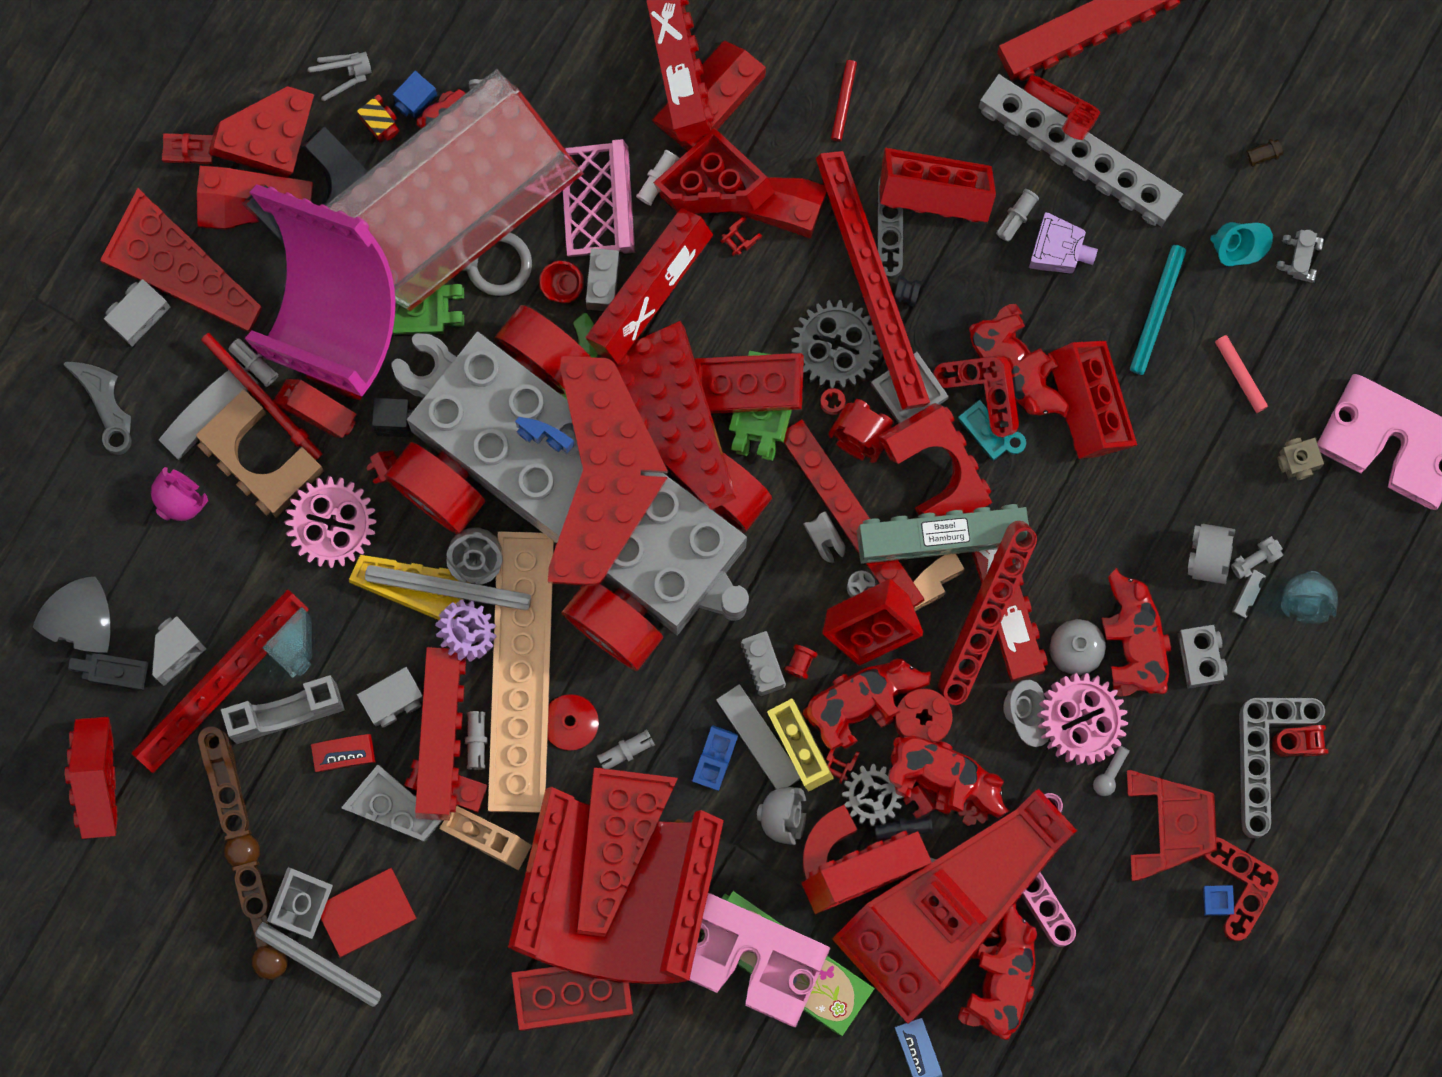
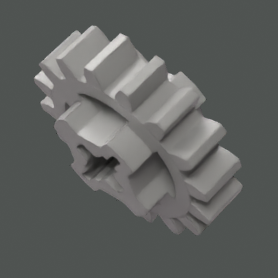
M875 764L871 765L870 771H866L864 766H861V774L857 775L852 772L850 776L853 782L845 781L844 786L849 789V791L842 793V797L849 799L844 805L846 808L851 807L853 809L850 814L851 818L856 815L860 816L859 824H862L865 819L869 820L870 826H874L877 819H879L881 824H885L886 815L892 819L895 817L892 811L893 808L900 810L901 805L896 800L903 797L896 794L895 785L890 783L889 777L885 774L886 767L883 766L879 772L876 771ZM872 777L880 778L887 784L880 785L875 783ZM861 781L863 786L862 793L854 797V789ZM872 788L873 792H881L877 797V802H873L872 799H864L868 795V789ZM891 794L890 805L884 810L882 801L884 797ZM863 805L869 807L874 814L866 813L859 807Z

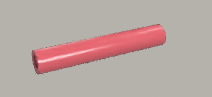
M1225 335L1216 340L1217 347L1255 412L1259 413L1268 407L1266 401L1228 336Z

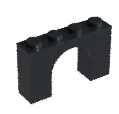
M319 126L300 145L322 168L326 176V193L318 206L323 204L330 210L341 211L349 202L346 198L353 191L358 193L367 185L366 178L370 173L326 127ZM250 195L242 203L244 207L285 247L280 228L273 214L264 211L253 196Z

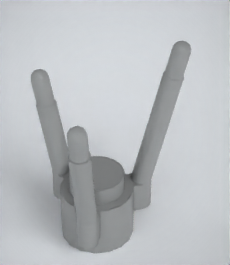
M366 52L317 58L318 63H333L308 68V72H316L347 66L349 76L355 75L353 79L322 96V101L328 100L356 83L366 81L365 75L372 73Z

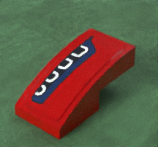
M371 734L311 744L315 772H325L375 762Z

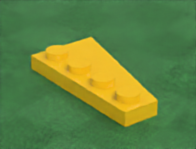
M360 555L349 578V583L438 620L441 619L439 614L452 602L456 604L458 601L464 600L367 582L365 580L367 567L373 565L459 581L446 568L435 569L423 567L421 564L411 563L410 565L398 563L396 560Z

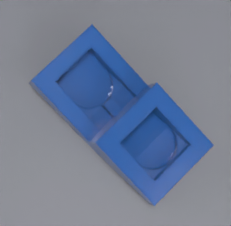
M712 725L695 771L693 782L719 791L739 734Z

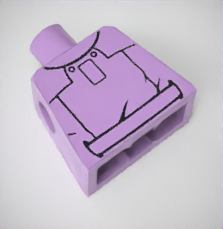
M1045 212L1029 268L1073 273L1077 261L1093 265L1098 249L1082 245L1086 233L1083 229Z

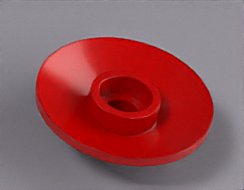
M568 694L556 698L549 704L547 739L554 746L563 750L573 751L587 746L594 739L598 731L599 720L596 709L587 699L578 695ZM572 716L576 719L573 726L565 724L567 717Z

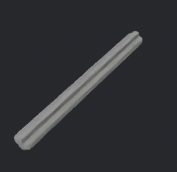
M369 565L365 573V580L367 582L520 610H528L531 603V595L373 565Z

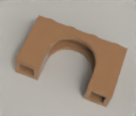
M243 389L196 434L200 441L197 446L206 456L210 457L213 454L220 461L217 466L226 476L233 474L239 480L236 485L246 496L252 493L258 499L255 504L266 516L271 512L277 518L291 504L290 499H296L299 496L297 490L304 491L307 488L306 483L312 484L324 470L303 447L282 467L269 474H255L242 467L238 459L239 443L242 437L266 414L263 407Z

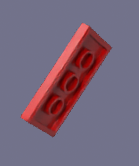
M802 353L695 358L711 414L802 409L804 355Z

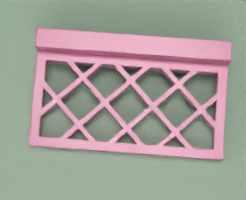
M621 139L612 140V143L565 148L569 155L579 154L585 159L579 167L582 172L589 164L600 171L590 184L581 176L578 178L587 186L578 198L570 193V186L573 183L563 190L567 256L590 255L591 247L595 249L618 250L624 254L635 253L628 145ZM609 151L610 160L603 169L592 161L599 152ZM609 169L611 172V176L608 173H606ZM605 175L611 180V188L605 195H602L594 186ZM591 190L602 198L592 210L582 203V200ZM611 195H612V202H611L610 200H608V198H609ZM570 198L574 200V203L572 205ZM605 202L613 207V214L606 222L596 215ZM578 205L589 213L579 225L572 220L571 213ZM592 217L603 224L594 237L583 229ZM613 221H614V229H613L612 227H610V225L612 224ZM572 225H574V226L576 227V229H575L573 232H572ZM607 228L615 234V245L603 246L597 241ZM581 231L590 241L583 249H574L573 240Z

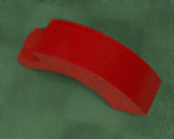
M845 805L834 809L822 817L809 834L803 852L805 880L810 878L809 872L827 863L828 853L838 841L856 833L857 828Z

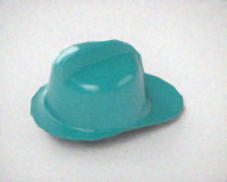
M1229 222L1224 224L1216 235H1212L1210 240L1214 243L1220 262L1225 266L1251 264L1262 259L1271 248L1273 234L1264 223L1240 224Z

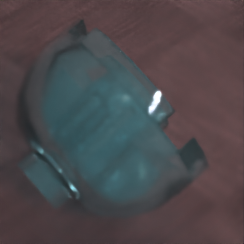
M1309 571L1297 575L1284 588L1281 609L1287 616H1290V612L1294 615H1299L1297 621L1313 624L1324 623L1329 620V616L1333 615L1334 618L1337 613V590L1329 579L1318 572Z

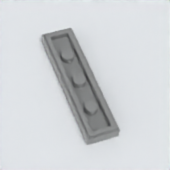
M740 684L716 699L775 789L790 787L801 779L793 762Z

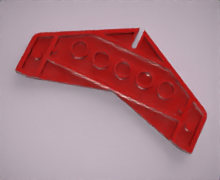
M561 356L560 371L583 472L548 568V583L594 586L604 580L668 477L641 476V472L668 473L614 362L607 358Z

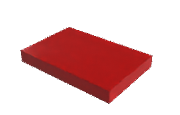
M392 868L327 900L321 915V920L340 958L417 919Z

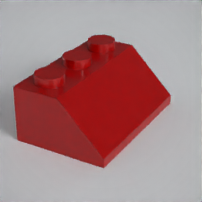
M888 579L827 609L822 634L860 666L921 637L923 630L909 595L892 579Z

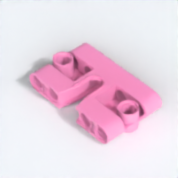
M1353 374L1317 443L1320 453L1362 473L1382 451L1388 438L1395 436L1401 441V447L1393 462L1388 488L1429 509L1438 510L1442 502V472L1439 469V462H1442V417L1363 376ZM1344 410L1350 413L1351 422H1343L1339 417V411Z
M708 893L700 928L704 932L705 938L702 942L697 943L689 981L718 993L735 971L741 955L748 951L753 952L757 957V963L750 976L745 1006L787 1025L796 1027L830 948ZM797 975H804L809 980V987L805 990H798L793 985V979Z

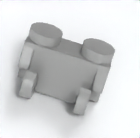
M1311 230L1297 231L1295 238L1298 239H1291L1290 235H1284L1282 242L1295 246L1292 264L1285 265L1284 261H1278L1276 268L1286 271L1289 275H1293L1295 279L1314 282L1317 270L1310 269L1309 271L1314 245L1316 250H1322L1324 239L1316 237L1317 233Z

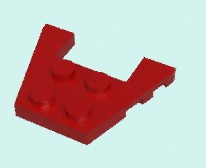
M1127 770L1129 797L1158 795L1160 854L1131 855L1132 881L1145 879L1217 851L1214 793Z

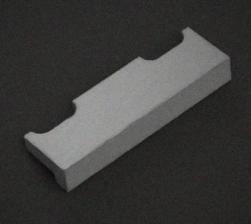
M1254 569L1251 570L1252 574L1248 576L1232 610L1233 613L1243 618L1247 617L1245 613L1248 606H1253L1261 589L1259 588L1261 579L1266 577Z

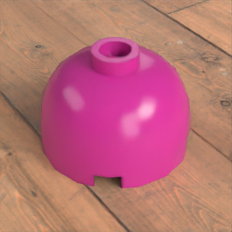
M164 467L151 487L152 501L157 507L156 513L165 520H170L171 518L176 521H187L194 518L208 502L206 494L204 493L200 496L195 491L199 486L186 475L174 469L171 473H168V468Z

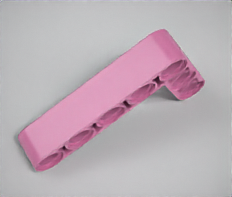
M1053 793L1045 794L1061 812L1063 809L1061 799ZM1039 873L1035 878L1039 884L1038 891L1031 893L1025 890L1021 896L1049 941L1057 947L1067 946L1076 936L1075 927L1046 880ZM1042 902H1049L1053 905L1054 913L1052 916L1045 917L1040 913L1039 906ZM1057 926H1064L1068 929L1069 937L1066 941H1060L1055 937Z

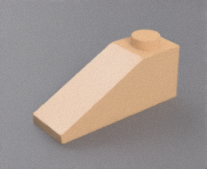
M458 806L456 807V813L451 812L450 821L444 820L439 828L517 870L520 869L532 846L517 835Z

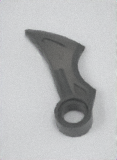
M65 362L64 366L78 379L90 395L106 429L102 435L104 447L111 454H124L129 450L132 442L130 436L131 416L120 409L114 397V387L118 376L97 366L78 362ZM115 433L124 435V442L119 447H113L109 443L110 437Z

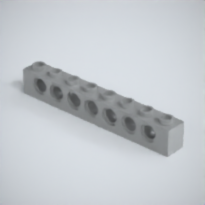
M998 74L980 100L979 108L986 118L992 121L997 119L1005 125L1004 128L1009 133L1015 136L1020 134L1027 139V143L1032 148L1038 151L1043 149L1050 154V158L1055 163L1061 166L1066 164L1073 169V173L1078 178L1084 181L1089 179L1096 184V188L1101 193L1107 196L1112 194L1119 199V203L1124 208L1130 211L1135 209L1142 214V218L1147 223L1153 226L1158 224L1162 227L1183 195V193L1092 134L1088 133L1084 140L1070 137L1062 130V126L1067 119L1066 117L1000 74ZM1012 103L1016 106L1017 111L1008 113L1004 110L1003 105ZM1035 118L1039 121L1040 126L1031 128L1027 125L1026 120ZM1051 133H1058L1062 136L1063 141L1054 143L1050 140L1049 135ZM1081 148L1085 151L1086 156L1077 158L1073 155L1072 149ZM1104 163L1108 166L1109 171L1100 173L1096 170L1095 164ZM1127 178L1131 181L1132 186L1123 188L1119 185L1118 179ZM1150 193L1154 196L1155 201L1146 203L1142 200L1141 194Z

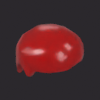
M554 261L544 267L539 277V287L547 299L559 303H570L580 296L584 288V276L576 265L566 261Z

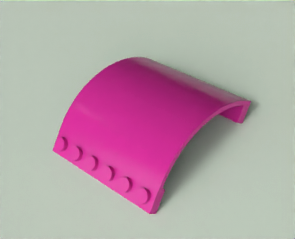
M256 184L249 193L264 211L273 214L280 228L286 250L287 279L282 305L269 335L265 336L252 330L245 339L256 353L261 354L263 358L363 396L378 374L385 359L395 319L394 283L382 248L368 230L370 228L368 223L358 216L353 218L343 211L338 210L336 212L323 204L318 206L308 199L303 198L301 200L288 192L283 194L273 187L266 188Z

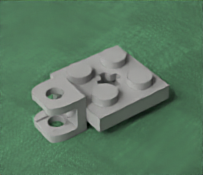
M918 352L914 353V357L930 403L925 407L902 410L889 370L871 382L872 387L898 424L933 403L940 405L948 399L947 393Z

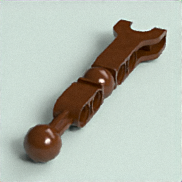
M207 727L200 732L198 743L214 796L220 824L223 831L227 834V836H224V839L227 841L224 847V856L232 866V871L236 872L235 884L243 913L251 920L257 944V950L252 957V967L259 977L267 980L276 979L286 971L288 957L255 935L262 922L269 925L267 914L270 910V902L263 875L257 868V866H260L257 861L260 855V846L252 836V832L248 830L249 819L239 783L230 738L217 727ZM218 737V747L211 748L210 743L212 739ZM227 788L233 789L235 792L234 801L224 804L221 800L222 792ZM233 816H239L242 820V826L238 831H231L228 827V821ZM246 871H253L256 875V881L250 887H246L242 883V875ZM254 898H259L263 903V909L258 914H252L249 910V903Z

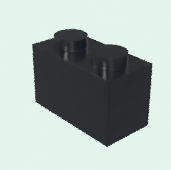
M374 398L372 426L377 436L410 438L411 429L407 418L414 411V408H411L407 399Z

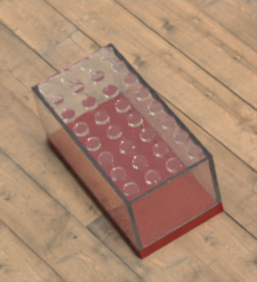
M496 69L326 206L336 212L338 210L343 211L353 218L358 216L368 223L370 227L368 230L382 248L388 261L394 283L395 303L411 311L584 173L521 91Z

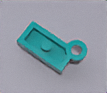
M980 400L958 417L960 423L992 461L996 460L1006 451L1011 454H1019L1025 449L1026 439L1021 433L1015 432L1010 436L998 437L992 432L988 409ZM1017 438L1020 441V446L1013 448L1010 445V440Z

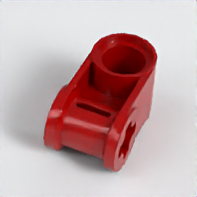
M1326 725L1284 729L1273 737L1272 749L1277 755L1283 757L1328 754V749L1325 748L1324 742ZM1282 736H1288L1292 740L1293 746L1291 750L1285 749L1281 745Z

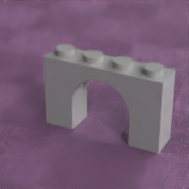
M330 675L304 683L305 690L278 701L260 705H252L249 701L221 709L228 736L236 744L345 711L337 683Z

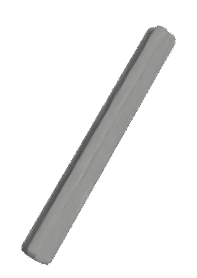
M263 922L259 925L255 933L257 938L370 1006L374 1007L379 1002L381 993L270 925Z

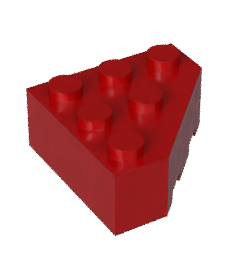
M287 86L220 121L214 129L208 154L288 178L293 173L314 94Z
M715 128L712 129V133L706 134L653 182L661 198L676 212L680 208L692 213L755 211L774 193L768 177Z
M109 717L75 719L74 731L69 732V742L72 748L67 749L69 766L65 767L66 784H71L72 787L69 790L70 805L76 807V811H74L75 828L80 827L82 839L116 836L118 814L117 806H115L116 779L112 752L114 744Z

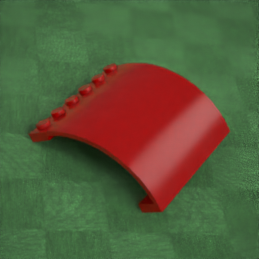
M550 787L545 789L508 948L558 968L602 979L643 984H669L689 981L724 820L699 810L694 812L693 821L690 823L658 821L605 937L577 933L590 805L574 799L575 797L556 788Z

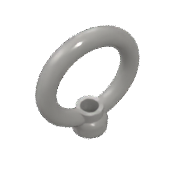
M508 233L500 241L512 245L520 255L521 268L514 280L504 285H495L487 282L478 271V258L463 269V271H467L472 283L479 290L494 296L512 294L519 290L530 276L532 269L530 251L523 240L512 233Z

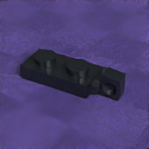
M92 653V655L86 654L85 660L70 658L68 669L72 672L82 673V680H87L88 682L144 691L149 662Z

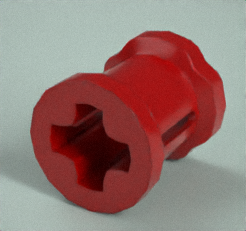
M795 644L793 648L795 650L789 666H786L784 671L797 678L807 680V671L813 658H816L818 654L809 648Z

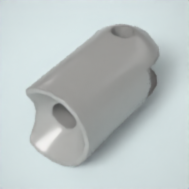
M823 512L815 520L803 524L825 561L834 563L833 555L828 547L834 546L837 553L841 557L844 556L845 545L827 512Z

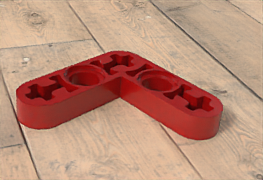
M1031 75L1024 87V90L1030 95L1068 115L1062 130L1074 139L1084 140L1100 115V111L1095 106L1038 76Z
M991 356L939 364L935 368L934 376L942 388L984 383L992 432L998 437L1013 435L1017 431L1019 421L1010 363L1005 357ZM970 364L974 365L977 369V377L974 380L967 375V367ZM996 365L1001 368L999 372L986 373L987 367ZM958 371V376L944 378V372ZM998 389L1005 392L1006 400L1003 404L996 401L995 393ZM1007 408V412L998 413V410ZM1003 420L1008 421L1009 427H1001L1000 422Z
M1216 837L1217 843L1221 845L1219 849L1221 852L1227 855L1230 849L1234 854L1229 857L1226 865L1222 864V861L1226 858L1221 855L1213 858L1210 856L1211 853L1204 855V858L1209 863L1246 884L1234 905V914L1229 915L1224 924L1226 937L1233 941H1240L1250 934L1278 884V874L1272 867L1224 839ZM1236 857L1246 859L1248 868L1244 873L1234 870L1232 863ZM1254 864L1258 866L1255 872L1260 875L1266 872L1270 874L1269 880L1272 881L1271 885L1265 884L1261 886V879L1255 875L1251 877V880L1247 878L1252 872ZM1246 896L1257 898L1259 906L1256 911L1250 912L1244 908L1243 901ZM1237 910L1245 916L1252 917L1251 922L1248 919L1243 921L1241 928L1244 930L1243 934H1232L1233 928L1230 924L1237 923L1241 918V915L1236 914Z

